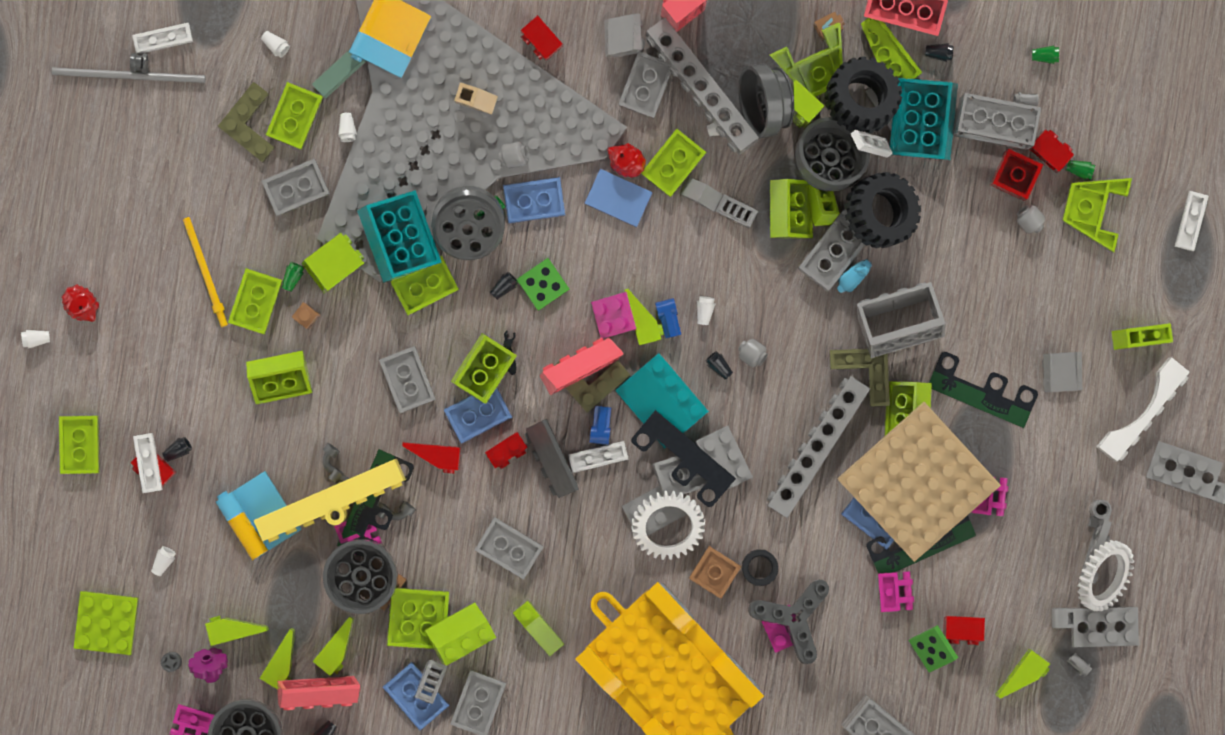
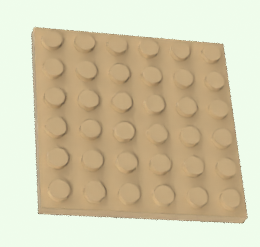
M925 402L919 405L838 477L840 483L914 562L1001 486Z

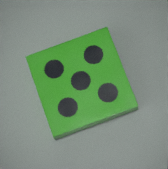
M549 258L517 279L538 311L570 290Z
M938 625L908 640L929 673L958 658Z

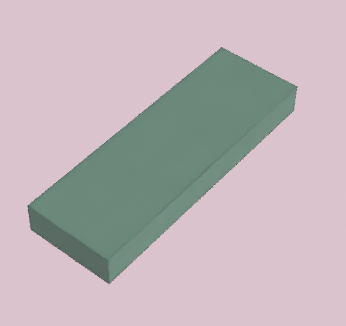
M348 50L312 85L326 99L366 61L362 60L360 63L350 58L352 54Z

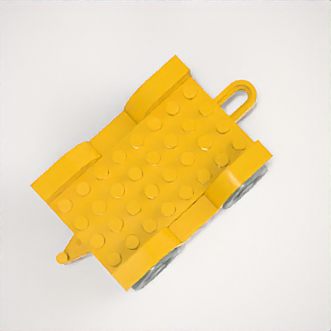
M657 582L627 609L608 592H598L592 597L591 609L606 626V629L589 643L575 660L608 696L617 701L641 727L645 735H734L730 725L749 707L752 708L764 697L759 691V685L729 653L726 654L694 620L692 613L664 583ZM600 599H606L620 613L613 622L598 608L597 603Z

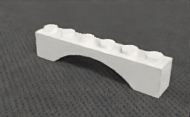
M1172 357L1168 358L1156 372L1154 394L1144 413L1128 426L1108 432L1096 447L1113 461H1122L1127 456L1128 451L1126 450L1130 445L1134 446L1139 441L1140 436L1138 435L1151 426V419L1155 415L1158 416L1164 410V403L1167 400L1171 401L1176 395V388L1186 383L1189 371Z

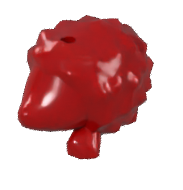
M627 143L607 149L611 161L610 166L619 175H623L625 178L628 176L633 178L638 177L644 171L646 159L637 147Z
M78 284L68 287L61 297L66 313L72 319L94 322L96 320V310L99 308V302L96 301L97 298L94 297L88 288Z

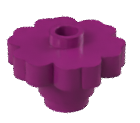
M217 648L202 649L194 653V658L188 661L190 673H193L195 678L204 679L207 683L216 682L223 672L222 669L228 667L227 655L223 654L222 649Z

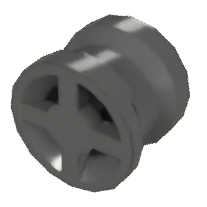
M131 53L130 71L147 73L148 54L137 55L136 53Z
M169 652L161 658V666L167 672L179 669L182 664V658L176 652Z

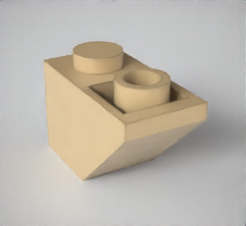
M460 82L454 101L456 104L492 115L498 96Z

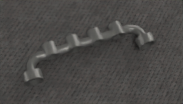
M327 443L323 448L325 454L322 463L324 468L330 473L328 478L336 484L339 481L348 480L349 478L342 471L331 465V457L336 458L340 451L330 443ZM380 501L377 506L390 511L393 514L392 520L397 521L404 519L407 515L412 516L416 511L406 501H403L400 505L401 511L399 513H394ZM385 513L377 514L382 519L387 516Z

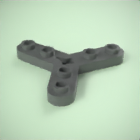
M820 579L811 582L791 607L763 600H755L748 607L749 615L756 620L787 626L798 660L803 664H811L817 659V650L807 619L828 595L829 586L826 581ZM801 610L802 612L797 617L799 621L792 622L793 617L791 614H797Z

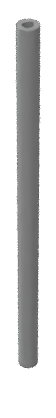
M52 67V75L194 83H205L206 80L205 75Z

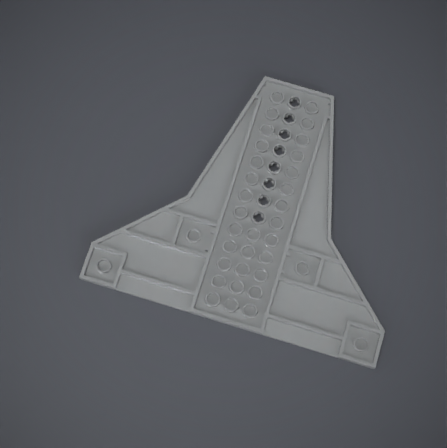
M356 0L361 26L374 0ZM401 0L425 12L431 18L402 78L367 61L373 92L317 239L326 244L339 233H342L343 236L346 234L352 241L351 246L355 251V242L363 240L365 247L358 250L364 257L362 260L364 264L359 268L381 283L382 278L357 210L365 205L388 199V194L396 193V196L416 190L433 237L431 223L434 208L439 199L450 190L462 186H474L487 190L500 178L604 160L608 156L607 149L615 146L627 127L445 1ZM460 82L498 96L492 115L455 103L454 100ZM439 130L441 138L433 140L431 132ZM521 142L528 149L529 159L526 160L525 165L509 169L504 163L500 162L499 152L502 151V146L505 144ZM427 145L429 146L430 154H424L423 156L421 155L422 151L420 148ZM417 161L419 169L410 171L411 167L409 164ZM399 178H408V185L400 187ZM458 207L455 209V212L459 214L464 209Z

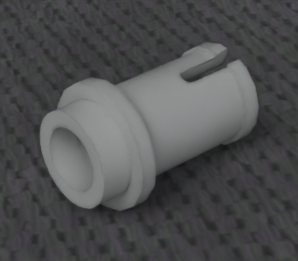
M1018 92V94H1014L1013 102L1038 106L1039 98L1038 94H1021V92Z
M1076 652L1067 660L1068 663L1080 672V676L1083 675L1085 677L1092 670L1091 664H1087Z

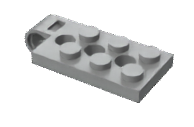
M845 209L798 267L802 273L827 292H829L865 245L861 242L862 239L857 240L853 230L850 231L848 227L850 223L845 218L847 214ZM850 231L853 235L852 240H845L843 232ZM832 246H839L841 254L834 255L831 251ZM820 261H828L830 268L823 270L820 267Z
M1158 441L1146 478L1225 505V484L1217 481L1223 466L1222 462ZM1173 460L1176 463L1175 470L1168 471L1165 468L1166 461ZM1191 466L1194 468L1195 473L1192 477L1184 475L1185 467ZM1207 472L1213 475V481L1209 484L1204 483L1202 480L1203 474Z
M1097 499L1090 504L1089 511L1091 516L1088 526L1095 529L1082 569L1087 567L1085 562H1090L1089 556H1094L1095 549L1099 551L1100 545L1104 546L1105 542L1109 543L1110 536H1108L1112 523L1109 522L1112 508L1109 502ZM1099 504H1103L1105 507V511L1101 515L1096 512V507ZM1095 573L1092 584H1096L1099 573Z
M1108 607L1107 610L1093 611L1089 608H1051L1052 628H1071L1072 647L1139 646L1138 607ZM1121 621L1123 624V629L1120 632H1117L1114 628L1115 623ZM1084 622L1086 625V630L1083 633H1080L1077 629L1078 624ZM1098 622L1104 623L1105 628L1102 632L1096 630Z

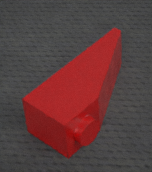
M402 442L404 448L438 469H443V473L454 474L455 470H459L461 447Z

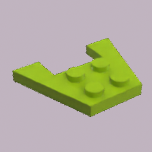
M839 22L821 30L828 48L794 63L787 47L770 54L772 59L793 82L797 80L814 97L827 91L826 86L843 63L841 25Z
M1132 178L1071 183L1062 221L1114 253L1119 234L1100 229L1109 193L1128 197Z

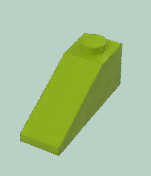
M812 169L815 173L819 174L816 169ZM808 184L809 208L814 226L832 225L839 215L834 192L822 191Z
M625 289L624 291L627 292L636 325L635 332L639 346L662 340L661 336L664 335L662 325H658L655 318L629 289Z
M1171 323L1111 331L1114 350L1173 342Z
M529 600L513 612L515 617L549 656L564 645L563 641Z
M220 615L209 618L210 622L205 623L211 646L269 630L266 625L231 618L221 619Z
M350 616L313 660L316 665L330 676L333 673L337 675L344 667L341 663L345 659L354 621L353 616Z
M293 628L289 629L259 678L277 690V681L291 680L289 675L292 670L295 629Z
M1028 649L995 695L1001 699L1039 680L1040 677H1045L1050 670L1048 667L1050 663L1031 649Z

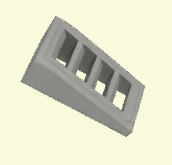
M724 194L715 212L749 229L758 210ZM726 201H729L730 204L725 212L722 209ZM735 204L737 205V207L733 215L729 214L732 206ZM740 208H743L744 210L740 218H737L736 215ZM747 211L751 212L747 221H744L743 219Z
M433 660L427 661L414 698L433 704L447 666ZM430 669H436L439 673L433 672ZM428 675H430V676H432V677L437 678V680L434 681V680L429 679V678H427V677H428ZM424 684H431L434 686V688H430L428 686H425ZM422 690L432 693L431 696L421 693Z

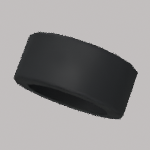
M757 549L751 551L742 562L743 576L749 583L755 586L770 584L778 574L779 566L777 559L766 550ZM758 556L767 558L771 563V572L763 579H756L749 572L751 560Z

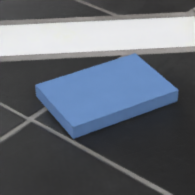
M600 169L584 204L637 227L653 192Z
M560 177L503 185L508 223L565 216Z
M497 387L486 404L471 395L444 409L461 444L512 418Z
M855 498L850 501L841 513L872 539L880 536L884 537L887 544L877 543L885 549H888L894 541Z
M411 662L385 684L383 688L419 730H422L443 712L449 704L439 692H437L433 704L414 698L422 673ZM425 683V684H424L425 686H428V687H430V688H434L433 685H431V684H428V683ZM422 690V692H421V693L426 694V695H428V696H431V694H432V693L427 692V691H425V690Z

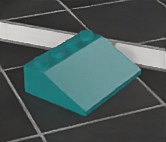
M898 78L900 81L898 86L902 87V94L900 95L902 96V102L892 119L890 139L892 155L950 160L958 83Z
M416 190L365 205L357 210L383 283L442 262Z
M660 353L615 390L643 424L656 410L684 433L709 412ZM658 440V442H659V443L663 446V448L665 449L666 446L663 445V444Z

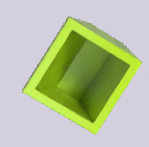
M339 233L301 263L324 294L364 264L362 261L364 259L363 255L359 250L355 251L352 248V241L346 234L343 236L342 233Z

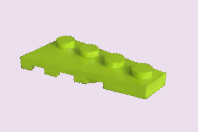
M867 18L861 23L876 62L880 63L882 61L885 63L886 68H891L894 71V77L915 79L922 74V71L883 21Z

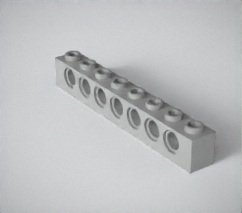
M663 18L646 32L647 43L652 48L655 47L657 49V55L662 62L668 63L671 74L675 78L678 76L682 81V88L687 93L690 92L692 94V100L697 107L703 108L707 120L710 123L714 122L717 126L716 131L722 138L725 137L729 143L727 144L732 152H737L738 155H741L757 143L759 139L757 134L667 19ZM663 39H667L671 42V44L669 46H663L660 43V41ZM679 54L682 56V60L675 61L672 56ZM691 69L694 74L687 76L684 74V70ZM697 84H703L706 87V89L704 91H698L695 86ZM709 99H715L718 104L716 106H710L707 103V101ZM726 114L728 115L729 120L722 121L720 120L719 115ZM738 129L741 135L733 136L731 130Z
M849 376L848 379H843L839 385V388H841L838 395L834 394L829 401L831 406L828 411L823 410L818 420L821 422L817 428L815 426L812 427L808 434L810 439L807 443H802L797 451L800 453L796 460L793 458L787 466L789 469L786 476L782 474L778 480L777 485L779 487L776 492L771 491L766 499L768 501L767 506L786 518L794 509L870 390L869 387L852 376ZM846 392H850L853 395V400L850 403H846L843 400V395ZM836 408L841 409L843 412L840 419H835L832 415L833 410ZM826 424L832 427V433L828 436L822 432V428ZM816 440L822 444V448L818 452L812 449V443ZM804 457H809L812 461L811 466L808 468H804L801 464ZM794 473L801 475V481L798 484H794L791 481V476ZM784 489H788L791 492V497L788 500L781 498L780 494Z

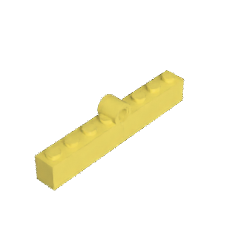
M394 459L253 521L262 542L268 539L269 543L279 539V534L285 532L286 535L296 532L297 526L303 524L305 528L314 524V519L321 517V520L326 519L331 525H339L347 518L346 510L350 508L348 504L356 502L357 505L367 501L366 497L373 494L374 497L384 494V489L390 486L392 490L402 486V481L406 479L398 460ZM334 511L339 512V519L333 517Z

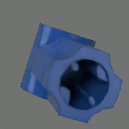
M674 298L656 302V310L659 319H661L665 339L681 335Z
M595 406L589 443L609 445L611 407Z

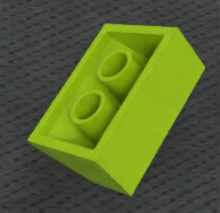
M795 80L791 86L794 96V118L792 122L798 128L803 127L805 129L822 111L824 105L802 84Z
M770 180V238H813V221L809 208L808 183L805 180Z
M481 333L451 382L486 404L517 355Z
M303 350L246 362L247 378L256 404L312 393Z
M889 381L890 406H886L885 436L923 402L931 408L932 383Z
M475 602L424 630L441 663L445 666L496 638L490 624Z

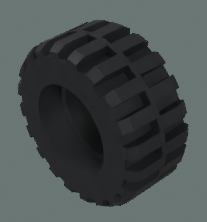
M866 57L852 58L848 62L842 63L835 71L826 86L825 99L828 100L826 102L827 109L831 110L830 116L832 119L836 118L838 120L837 124L839 126L844 125L846 130L850 132L858 130L871 134L874 131L881 130L897 113L902 102V96H900L902 94V87L898 86L900 81L897 76L894 77V71L891 68H886L885 63L882 61L878 63L875 58L871 57L869 60ZM853 83H861L870 87L878 98V106L866 108L857 104L852 99L848 86Z
M889 172L877 173L858 181L851 188V192L848 193L846 197L848 203H845L844 208L847 210L845 215L846 221L848 220L850 223L848 227L850 231L853 230L855 232L854 236L857 240L862 239L861 242L866 246L870 245L872 248H888L909 239L912 233L917 230L918 226L916 224L920 223L921 216H919L921 205H918L920 199L918 195H915L914 187L912 185L909 186L905 178L900 179L898 174H890ZM876 194L884 196L892 206L893 221L890 227L882 225L874 216L872 203Z

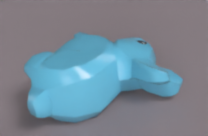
M865 259L852 266L838 279L839 286L837 290L840 293L845 291L852 292L869 273L872 267L871 262Z

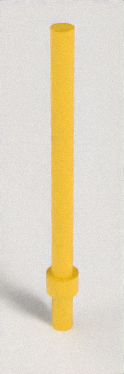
M190 217L184 218L185 228L213 304L211 307L214 314L217 315L220 326L225 327L228 323L224 314L223 303H220Z

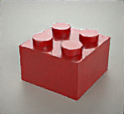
M1007 149L990 186L1026 201L1044 164L1011 149Z

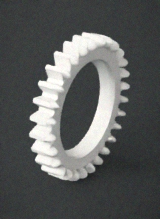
M664 491V496L661 497L659 492H657L656 499L650 495V502L643 500L644 507L638 505L639 512H634L631 528L637 546L640 545L642 551L646 550L647 555L653 552L654 558L661 554L662 560H664L666 555L672 560L673 554L680 558V552L687 555L686 549L693 551L692 544L699 545L698 539L703 538L701 532H705L703 526L705 525L704 515L700 506L696 505L695 500L691 501L689 495L683 499L682 492L676 497L675 491H672L671 496H668L667 491ZM663 507L680 508L690 517L692 528L689 535L683 541L669 546L652 542L646 534V522L649 516L654 511Z
M1110 540L1109 543L1105 542L1104 546L1100 545L1099 551L1095 549L1094 556H1089L1090 562H1085L1087 567L1082 569L1084 575L1079 577L1082 581L1078 584V587H1080L1078 590L1080 596L1078 598L1085 607L1093 611L1107 610L1108 606H1113L1112 601L1118 602L1116 595L1123 596L1120 590H1127L1124 583H1130L1127 576H1133L1128 570L1134 569L1133 565L1130 564L1134 563L1132 559L1133 554L1127 545L1117 540ZM1115 555L1118 560V568L1113 582L1105 592L1098 596H1093L1092 583L1096 571L1106 558Z

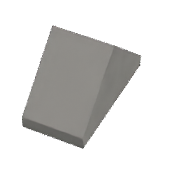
M690 177L681 192V195L713 212H715L723 197L721 193L712 187Z

